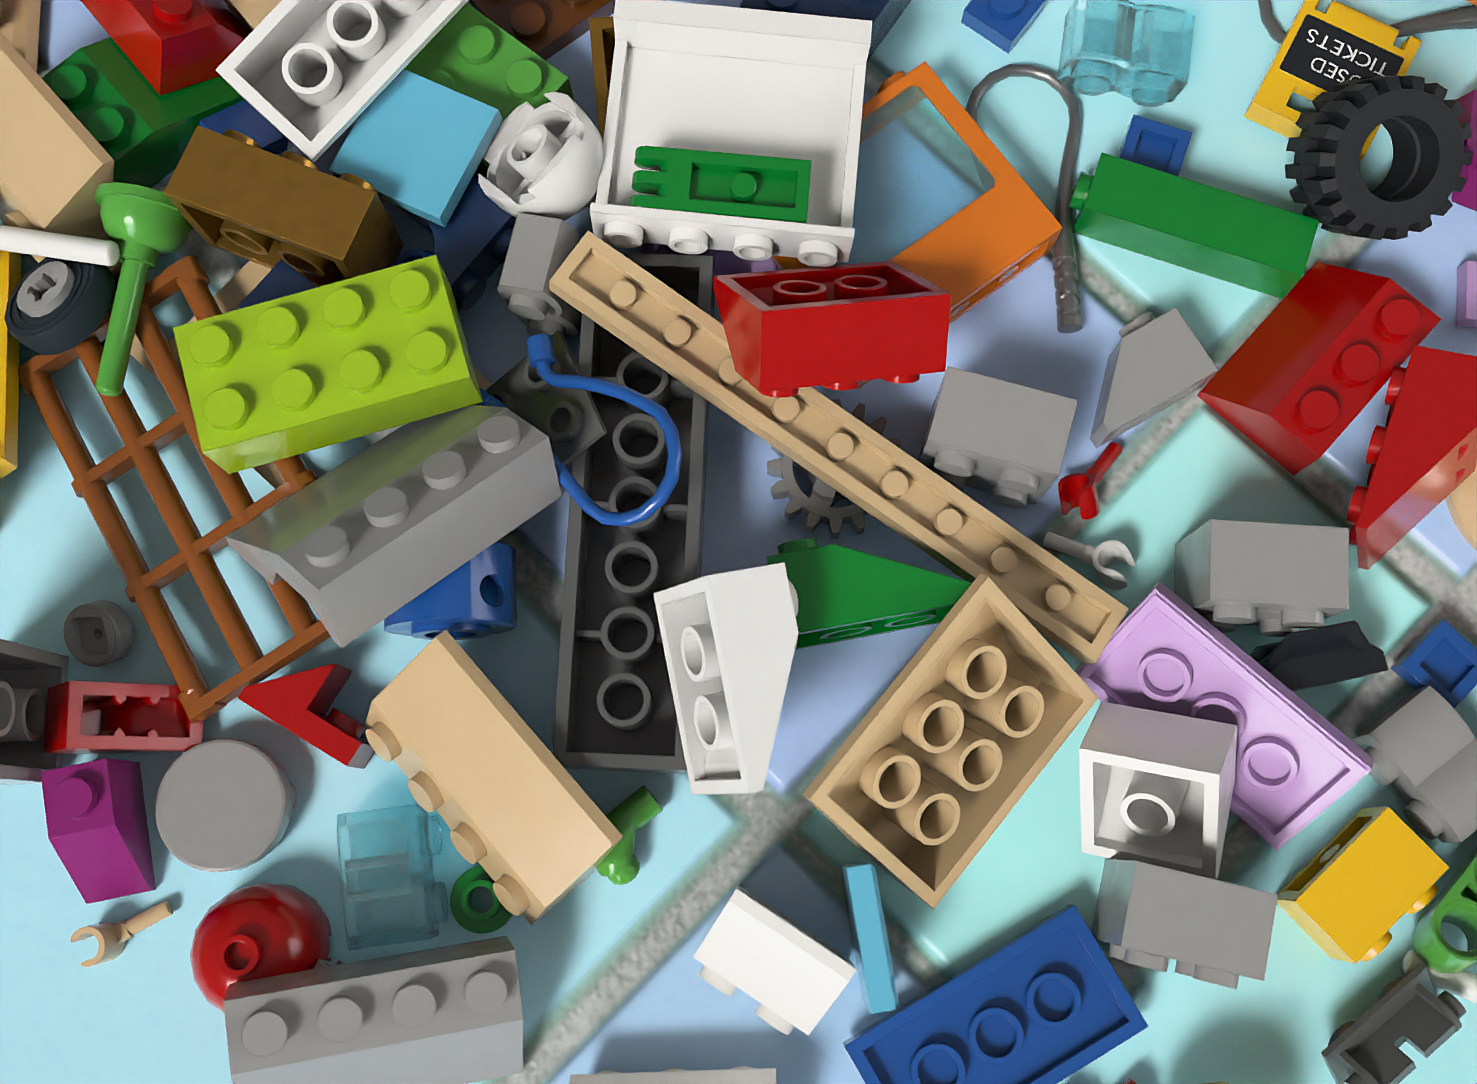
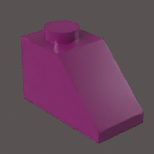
M105 758L41 772L48 839L85 903L92 904L156 890L140 762Z

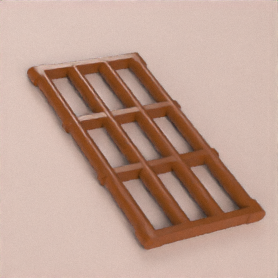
M188 255L163 270V273L145 284L135 334L172 402L176 413L147 431L124 386L120 396L108 397L98 393L125 447L96 465L51 375L79 357L95 387L104 349L101 342L106 339L113 306L98 328L76 347L57 355H36L18 367L19 383L26 397L34 400L74 479L71 486L76 496L84 499L127 584L124 591L129 601L137 603L182 692L178 698L190 722L197 723L227 706V703L240 695L244 687L260 683L331 636L322 622L317 620L308 601L284 579H281L274 585L266 580L295 636L264 656L213 558L214 554L229 545L226 539L227 535L318 479V476L314 470L307 469L300 454L274 461L285 483L254 502L239 472L228 474L202 453L182 366L151 310L181 290L197 321L223 314L208 288L210 279L198 257ZM185 433H188L232 516V518L203 537L158 451ZM135 466L180 551L151 571L107 487L108 484ZM188 571L191 572L241 669L240 672L212 690L160 591Z

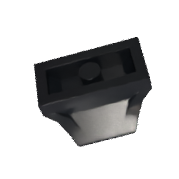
M1355 620L1289 633L1280 642L1256 646L1249 655L1291 691L1361 678L1389 670L1383 650L1369 643L1362 633L1358 622Z

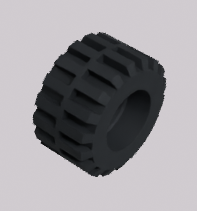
M1413 75L1361 77L1358 80H1346L1335 84V92H1322L1312 100L1316 111L1302 112L1295 125L1302 129L1299 138L1289 137L1286 151L1295 152L1294 163L1285 165V177L1296 179L1297 186L1291 189L1289 193L1294 203L1307 204L1302 214L1319 220V223H1322L1321 229L1332 233L1382 240L1384 238L1397 240L1407 238L1408 231L1422 232L1432 226L1430 215L1444 216L1453 206L1448 197L1451 192H1462L1467 179L1460 177L1462 166L1471 165L1473 151H1464V140L1471 138L1472 133L1470 123L1458 122L1457 118L1464 112L1458 100H1444L1448 91L1446 88L1438 83H1425V78ZM1379 124H1382L1392 140L1393 160L1383 182L1370 192L1361 177L1360 155L1370 133Z

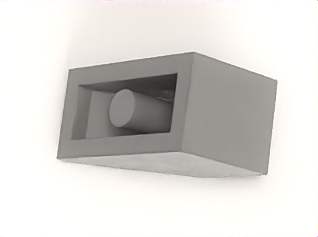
M1176 307L1156 319L1151 312H1146L1129 322L1118 332L1122 339L1108 357L1090 440L1096 449L1199 390L1218 371Z

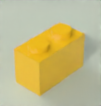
M1388 806L1361 808L1277 893V904L1331 959L1355 964L1359 960L1366 962L1377 956L1387 947L1392 939V934L1388 930L1405 913L1413 914L1421 910L1435 897L1438 887L1434 883L1449 869V866Z

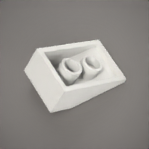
M785 562L711 574L653 594L692 795L750 794L764 790L799 633L796 622L798 597L793 584L788 580Z

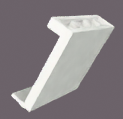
M615 0L613 16L615 48L603 138L604 159L598 179L596 203L591 202L590 204L593 234L598 238L604 239L608 244L621 248H635L642 245V243L668 245L672 250L683 254H701L706 252L707 249L733 251L737 257L751 261L767 260L773 255L798 258L801 263L813 267H828L836 262L848 263L855 228H852L865 73L871 44L872 21L668 0ZM640 146H655L812 160L807 223L629 206L630 198L634 195H653L639 193L632 189L633 173L638 170H645L634 164L635 150Z

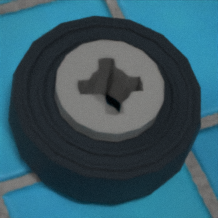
M46 257L28 271L16 285L10 296L4 318L8 331L22 344L41 355H57L72 349L89 337L106 318L115 299L116 282L111 271L105 265Z

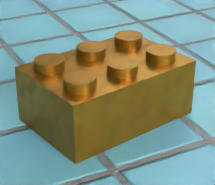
M198 125L163 192L209 246L273 269L282 259L317 287L392 267L404 246L391 221V216L386 212L377 195L376 188L370 183L349 173H342L340 178L321 172L313 162L294 152L284 151L279 156L265 151L253 139L232 129H226L223 134Z

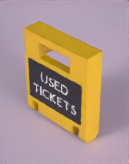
M1303 0L1243 117L1287 138H1299L1302 129L1295 125L1301 113L1286 106L1292 92L1312 101L1322 92H1335L1334 85L1346 80H1358L1361 77L1405 76L1422 40L1410 35L1402 46L1398 48L1393 46L1399 33L1398 29L1335 0L1330 2L1324 13L1316 10L1320 0ZM1381 124L1366 139L1361 151L1360 161L1366 155Z

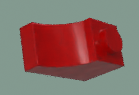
M70 680L47 688L43 753L117 754L186 752L202 743L203 721L197 723L190 722L178 698L179 694L182 693L178 685Z

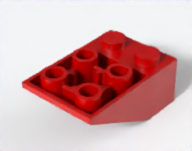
M1414 345L1407 368L1395 366L1385 398V405H1390L1385 427L1375 426L1367 451L1366 463L1371 464L1367 478V486L1369 487L1361 485L1355 487L1347 513L1346 523L1352 524L1349 533V544L1357 546L1358 568L1369 570L1475 471L1477 465V356Z

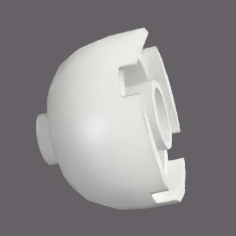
M553 91L543 94L551 102L545 103L536 109L528 102L518 106L502 121L483 156L490 165L487 171V179L478 173V183L493 202L514 217H517L518 213L566 220L585 210L593 202L597 194L598 179L604 159L602 135L586 113L568 95Z

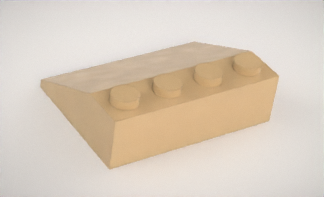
M979 574L803 792V795L856 847L889 876L934 909L1094 705L1098 697L988 576Z

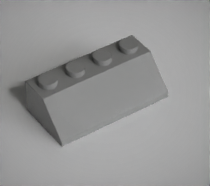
M507 936L231 983L228 985L223 1000L230 1072L233 1084H468L523 1073L524 1019L516 949Z

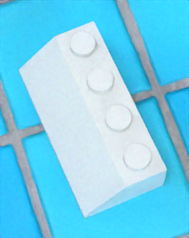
M282 0L220 64L216 71L282 135L315 163L469 0Z

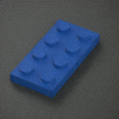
M1069 904L843 1042V1045L865 1084H1057L1149 1026L1075 905Z

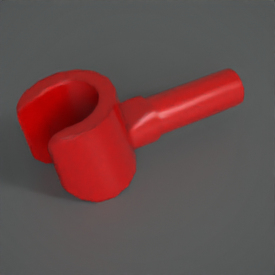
M1110 442L1092 466L1087 468L1084 473H1074L1060 479L1058 482V493L1062 515H1067L1070 510L1076 507L1080 508L1081 518L1084 520L1092 519L1100 513L1097 486L1122 453V448L1119 444Z

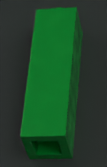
M1101 153L1092 174L1080 172L1068 207L1078 210L1073 233L1280 299L1303 277L1319 224V220L1105 153Z

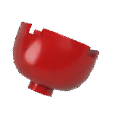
M265 882L235 889L212 905L195 929L190 951L193 979L207 1002L224 1012L223 1000L228 985L231 983L311 970L316 965L318 959L331 962V958H328L330 951L328 936L332 935L329 919L314 898L295 886Z

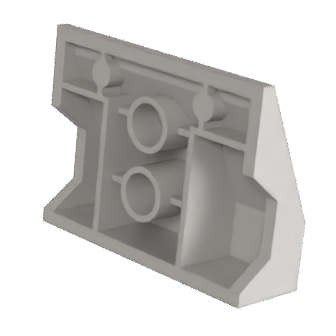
M470 405L403 425L226 536L229 546L272 585L284 579L309 602L332 639L343 648L562 497L550 440L547 435L506 407Z

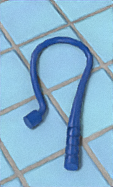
M536 334L528 337L526 343L530 366L537 368L542 379L549 385L559 388L599 392L615 397L645 411L656 419L664 432L668 451L666 473L655 494L639 508L624 513L606 511L593 502L578 481L553 454L559 483L582 510L603 525L628 526L647 520L666 503L679 480L682 450L678 429L667 410L648 396L625 385L601 378L554 372L551 367L556 363L552 336L549 334ZM479 387L483 402L474 405L506 407L491 394L488 395L485 390Z

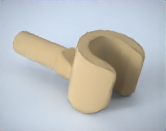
M165 900L117 924L114 922H102L79 928L73 933L70 939L71 943L85 940L92 936H95L99 943V950L96 956L82 962L81 966L90 967L115 960L123 952L126 940L134 937V934L173 915V910L169 902Z

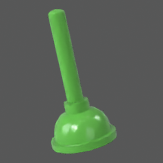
M120 182L103 183L97 186L95 201L101 206L100 214L104 231L112 241L119 245L120 257L118 261L122 262L95 385L98 393L108 397L120 396L123 390L148 270L156 269L158 256L168 255L179 249L187 240L190 231L194 230L192 225L162 191Z

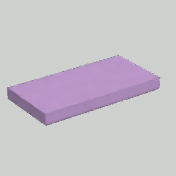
M1160 581L1120 622L1098 660L1088 665L1081 663L1075 670L1076 674L1102 702L1237 725L1235 782L1230 811L1276 851L1373 768L1374 759Z

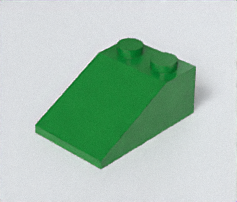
M111 37L79 48L42 77L51 90L113 158V180L115 182L135 184L148 188L154 187L176 169L196 127L200 125V120L244 100L222 76L159 95Z
M815 538L785 542L777 546L778 554L767 556V565L785 562L788 580L793 584L797 593L798 613L796 622L799 633L795 650L939 624L972 584V582L836 544L818 547Z

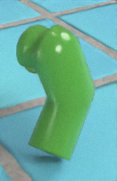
M645 785L641 786L605 815L623 837L597 867L600 875L607 876L615 885L628 884L638 875L640 862L633 853L635 833L663 811L659 802Z

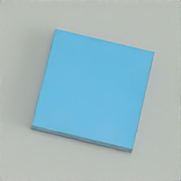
M403 69L358 116L329 171L337 178H340L342 173H349L360 177L376 188L380 199L446 227L498 131L503 118L499 110Z
M866 862L840 865L862 999L871 1014L896 1010V1005H899L875 866H871L870 863Z

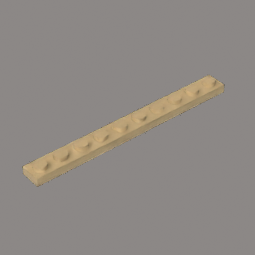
M590 231L586 232L549 280V290L959 577L973 583L979 574L988 576L1038 632L1082 663L1088 665L1098 660L1128 611V607L813 387L799 388L798 394L784 398L768 397L760 394L758 390L735 371L723 324Z

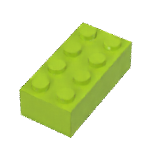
M436 255L173 327L202 453L228 474L483 402L451 285Z

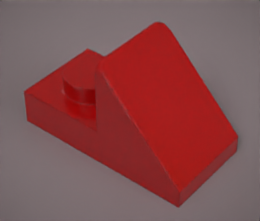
M329 664L244 687L238 696V699L345 766L365 769L375 753L368 740L361 737L366 730L363 723L334 707L328 716L326 715L352 673V670L338 664Z

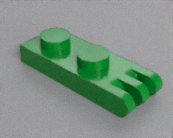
M640 146L635 150L634 164L645 170H638L633 173L632 189L639 193L653 195H634L630 198L629 206L807 223L812 160Z

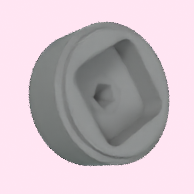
M97 600L74 608L68 614L64 623V640L68 650L75 659L87 666L99 667L121 659L128 653L133 642V627L128 615L120 606L108 600Z

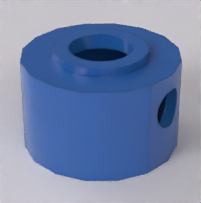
M495 542L385 618L384 631L419 639L433 640L437 635L447 630L454 640H467L514 630L517 627L516 550L510 545Z

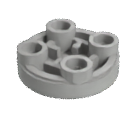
M233 739L211 740L187 750L174 761L165 773L156 796V824L166 847L186 865L208 872L243 870L266 857L280 842L288 827L291 812L295 807L297 793L280 763L263 748L252 743Z

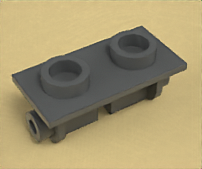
M1420 963L1406 977H1398L1390 981L1381 991L1377 1003L1357 1021H1349L1341 1025L1333 1033L1328 1042V1047L1321 1052V1055L1336 1084H1399L1416 1069L1414 1061L1402 1052L1399 1047L1403 1043L1408 1042L1425 1058H1428L1455 1032L1462 1028V1023L1459 1019L1467 1011L1451 993L1443 991L1437 996L1427 967Z

